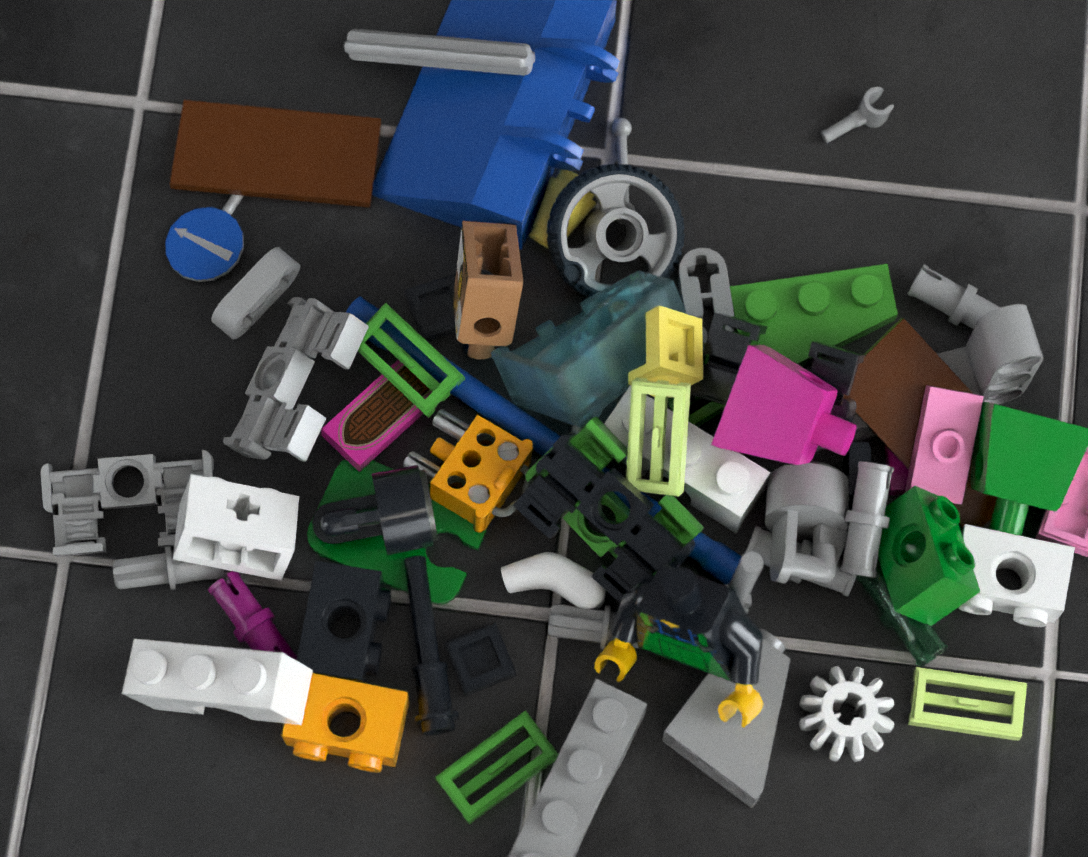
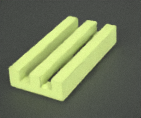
M635 378L632 380L626 479L640 492L680 496L684 493L691 383L680 382L678 384H671L669 381L664 380L652 382L647 381L645 378ZM646 394L655 395L649 480L641 479ZM668 397H674L669 482H663Z
M921 667L915 668L908 725L1016 741L1022 738L1027 683ZM926 683L1013 696V704L925 692ZM927 705L1010 717L1011 724L923 712V707Z

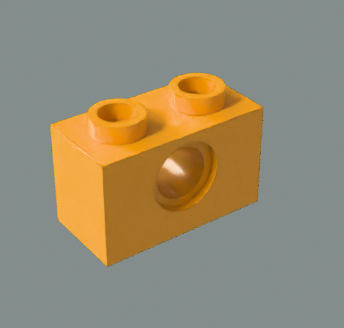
M312 673L302 725L284 724L282 737L287 746L294 747L293 755L304 759L326 761L327 754L349 758L348 766L375 773L381 772L382 765L396 767L410 703L408 692ZM342 712H352L361 719L359 729L348 737H339L330 731V724L333 718Z

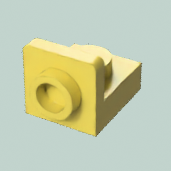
M660 305L646 312V363L628 372V384L631 385L632 380L635 378H645L647 381L652 382L664 380L669 381L671 384L683 382L691 383V385L703 380L702 319Z

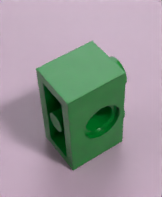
M918 486L912 487L886 506L885 516L889 517L890 520L888 529L882 528L878 559L894 611L932 626L981 592L973 570L975 568V560L969 549L965 546L958 525L960 522L959 512L948 498L935 495Z

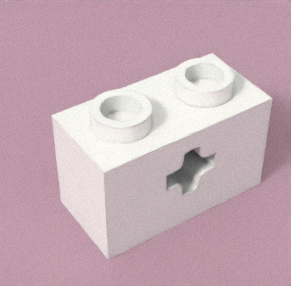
M191 474L179 505L173 560L282 581L295 550L299 496L282 493L272 488H257L228 482L218 477H203Z

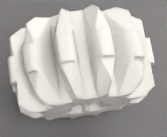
M839 666L831 668L829 672L830 684L823 678L814 677L810 687L816 696L803 695L799 703L802 709L813 713L800 720V729L804 731L818 729L819 732L810 742V746L812 749L817 750L826 741L832 743L833 745L829 753V758L832 761L839 760L846 746L854 762L861 761L864 757L863 744L870 750L879 751L884 743L877 732L890 733L894 727V722L890 718L881 715L892 709L894 706L893 699L889 697L875 699L874 695L878 693L883 682L881 679L876 678L867 687L862 685L861 680L864 670L861 667L854 668L849 681L845 680L843 671ZM843 703L854 706L855 709L852 715L859 714L860 718H854L850 725H844L838 721L841 713H833V710L839 711Z

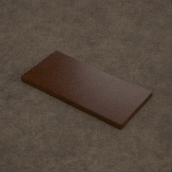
M183 100L170 187L171 189L371 208L382 118Z
M901 318L863 354L865 355L864 362L858 364L850 396L844 395L843 401L846 398L854 399L857 405L856 415L909 470L926 385L972 393V391L904 318ZM973 452L962 505L953 503L959 512V525L962 528L965 524L983 527L991 519L997 499L995 496L971 489Z

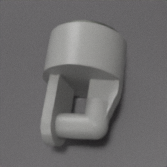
M816 461L802 465L787 463L770 473L767 484L765 525L772 532L770 578L772 581L786 583L791 576L825 584L834 579L837 562L846 545L848 522L844 520L846 510H849L850 502L849 479L834 466ZM803 539L812 541V555L796 552V542L802 543Z

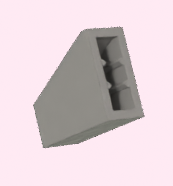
M761 628L759 629L762 632L763 644L759 682L752 685V688L759 693L763 701L760 713L744 728L741 726L742 714L738 709L727 722H723L718 714V706L735 690V683L708 673L666 728L662 738L665 744L750 808L758 801L764 788L790 664V658L783 653L786 649L783 643L774 635Z

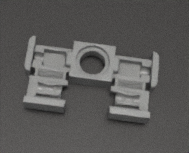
M293 297L287 303L292 307L284 329L274 347H266L245 394L250 398L243 416L232 436L223 438V443L244 457L266 460L272 454L268 450L288 452L300 461H307L326 420V417L308 405L298 404L296 410H293L315 363L310 358H316L319 352L322 353L321 356L325 359L332 360L343 369H349L369 328L368 325L353 314L334 312L315 298H309L305 301L301 297Z
M202 450L203 459L156 463V456L153 454L98 459V468L53 472L51 464H44L40 471L43 507L46 511L56 514L55 506H58L59 514L53 515L55 535L53 556L107 553L106 538H99L97 519H104V512L99 511L98 502H101L102 509L108 510L159 505V497H161V506H157L158 514L165 513L166 532H159L158 546L161 548H165V546L174 547L176 534L169 533H176L179 505L190 475L213 477L214 461L212 455L208 451ZM128 466L139 469L144 478L141 491L129 498L118 495L113 485L116 473Z

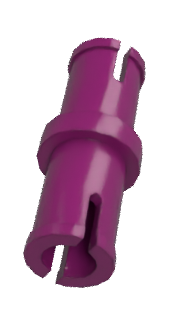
M229 572L226 574L228 578L226 581L221 577L208 589V592L211 596H214L236 627L233 634L239 643L246 641L251 650L283 653L297 661L298 655L293 652L273 624L276 618L269 607L265 609L261 607L241 579L239 572Z

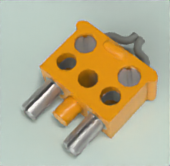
M439 410L437 415L434 416L433 426L459 440V442L454 446L441 437L436 439L431 447L430 454L444 461L441 467L414 451L410 452L407 455L408 457L404 459L403 467L418 465L419 470L425 469L427 482L430 483V498L474 524V531L481 533L483 530H486L495 516L506 517L516 510L513 505L517 500L513 501L507 508H500L522 475L526 476L527 471L530 469L528 466L531 463L533 443L529 439L521 441L478 414L472 423L468 425L447 411ZM534 478L529 482L525 480L522 487L523 493L533 483Z

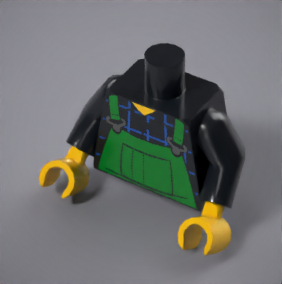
M661 565L653 579L645 578L627 590L622 598L611 631L615 639L610 641L597 657L594 666L596 672L600 673L608 660H612L620 669L617 682L622 681L637 660V653L631 643L637 642L638 647L735 683V690L718 706L719 717L723 722H727L738 709L742 714L741 726L744 728L763 707L761 696L752 688V685L759 682L763 637L759 627L750 620L735 591L725 585L696 576L686 568H674L668 565Z

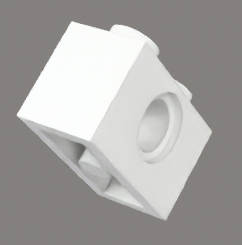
M967 524L964 525L961 534L965 546L969 549L975 560V568L973 570L981 592L958 608L964 612L976 615H990L992 610L1014 614L1013 620L1015 622L1032 627H1044L1047 622L1054 623L1064 612L1075 547ZM1008 568L1015 571L1021 579L1022 588L1019 590H1008L1002 587L997 581L996 570Z

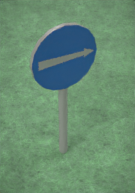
M231 195L222 210L213 207L194 209L182 215L171 226L165 243L166 256L173 270L185 279L205 282L214 281L228 274L237 265L244 250V235L236 219L231 215L243 198L242 195Z

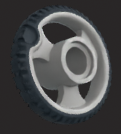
M601 165L576 176L563 188L556 198L557 200L550 211L547 226L548 249L552 262L560 276L580 294L605 303L632 302L657 290L675 270V266L678 264L682 254V247L684 246L685 227L683 216L671 190L655 175L632 165ZM630 184L644 191L655 202L663 219L664 231L657 234H649L643 217L636 211L624 207V194ZM588 192H591L597 198L600 208L592 212L585 223L584 239L586 243L577 248H569L567 229L570 216L580 199ZM620 219L626 227V237L620 246L611 248L606 241V229L612 221ZM640 255L645 259L649 267L645 274L628 283L615 285L604 284L594 280L596 268L604 259L628 262Z

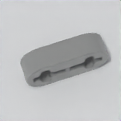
M273 248L221 300L213 312L211 322L233 340L239 338L252 327L292 284L300 270V264L281 248Z
M699 247L690 250L683 256L678 271V287L682 313L702 319L703 307L711 306L712 317L714 313L734 316L728 271L723 257L710 248ZM705 264L707 272L716 273L710 276L708 293H701L697 277L688 276L694 274L695 265ZM726 325L724 330L733 332L734 328ZM702 327L704 351L708 336L706 329Z

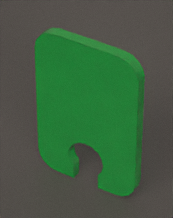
M346 459L342 460L337 466L317 510L327 503L375 494L372 473L393 469L372 460L359 472ZM431 499L437 534H454L461 540L463 545L478 551L486 535L487 528L481 533L475 532L474 524ZM313 518L309 524L307 538L313 552L340 565L382 571L384 584L407 594L408 586L404 559L413 556H425L432 604L443 605L454 600L466 579V572L454 567H438L431 563L426 555V548L387 555L383 535L329 544L316 536L312 525Z

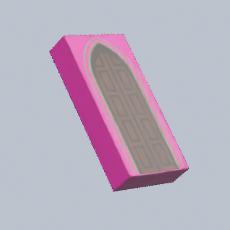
M399 360L391 366L424 399L432 393ZM381 375L321 429V436L360 472L424 413L385 376Z

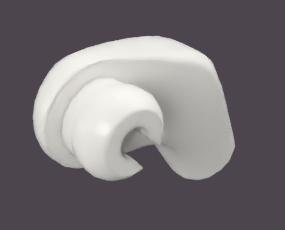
M544 552L501 567L502 578L509 593L537 589L551 590L576 607L583 609H599L605 602L606 590L591 577L594 573L561 554Z

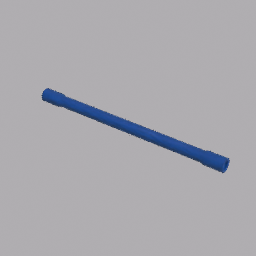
M359 296L352 302L345 313L353 314L366 324L379 309ZM388 320L380 326L386 334L439 383L447 377L441 369ZM373 335L368 339L378 348L387 350ZM444 357L466 378L459 386L456 385L450 394L521 441L525 439L531 440L533 450L541 456L552 448L553 444L561 437ZM605 467L602 471L606 474L610 469ZM613 491L630 509L629 500L620 492ZM641 492L655 504L649 511V514L654 517L662 507L657 501ZM700 532L693 538L695 549L689 557L699 563L704 571L725 585L729 584L742 556L722 542L714 541Z

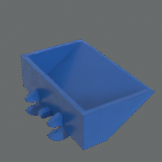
M451 0L436 36L526 43L530 45L531 51L535 52V62L533 63L532 71L530 74L522 76L423 66L374 180L372 195L460 228L462 221L514 224L517 228L519 249L522 250L555 168L567 171H580L583 163L581 156L584 150L567 138L575 119L583 122L591 121L595 108L583 102L591 80L610 83L616 82L619 72L615 70H617L620 60L604 50L615 23L616 0Z

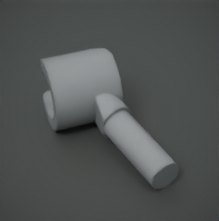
M873 87L866 91L857 110L820 132L823 140L828 143L862 124L871 128L883 125L894 105L892 104L884 110H876L870 104L880 98L884 89Z

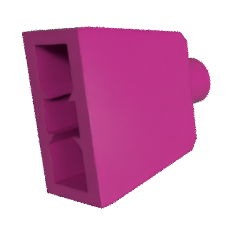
M748 345L711 445L789 464L802 465L811 462L817 446L844 456L853 441L856 424L830 414L838 392L835 387L768 346Z

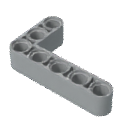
M1024 304L1008 305L988 312L978 320L965 347L937 354L973 394L984 396L983 401L997 405L1021 396L1043 361L1027 306ZM855 413L852 423L856 424V432L852 442L876 436ZM817 446L816 451L823 450L825 448Z

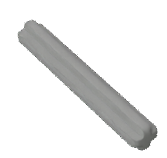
M364 29L350 30L347 41L344 43L345 52L349 53L352 60L522 76L531 73L533 63L535 62V52L531 51L530 45L526 43Z

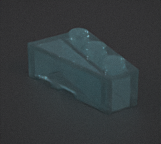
M636 271L580 302L579 304L583 312L554 327L553 322L548 320L535 327L538 337L510 352L507 346H501L490 352L513 404L580 428L595 416L599 417L604 408L629 388L628 372L646 363L645 313L660 305L687 314L673 280Z

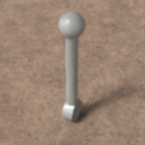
M625 118L614 120L611 124V132L616 137L617 164L628 165L627 136L630 134L632 127ZM628 187L624 194V207L635 211L634 206L629 202ZM616 219L618 223L624 224L620 219Z

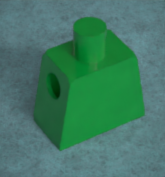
M983 401L973 448L970 485L973 490L997 497L989 525L990 529L1021 536L1029 505L1057 512L1088 447V428Z

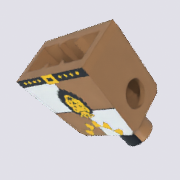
M462 221L453 299L457 341L462 343V351L465 355L474 359H487L494 354L495 346L506 347L513 340L523 287L517 228L514 224ZM487 270L493 275L481 274V271Z

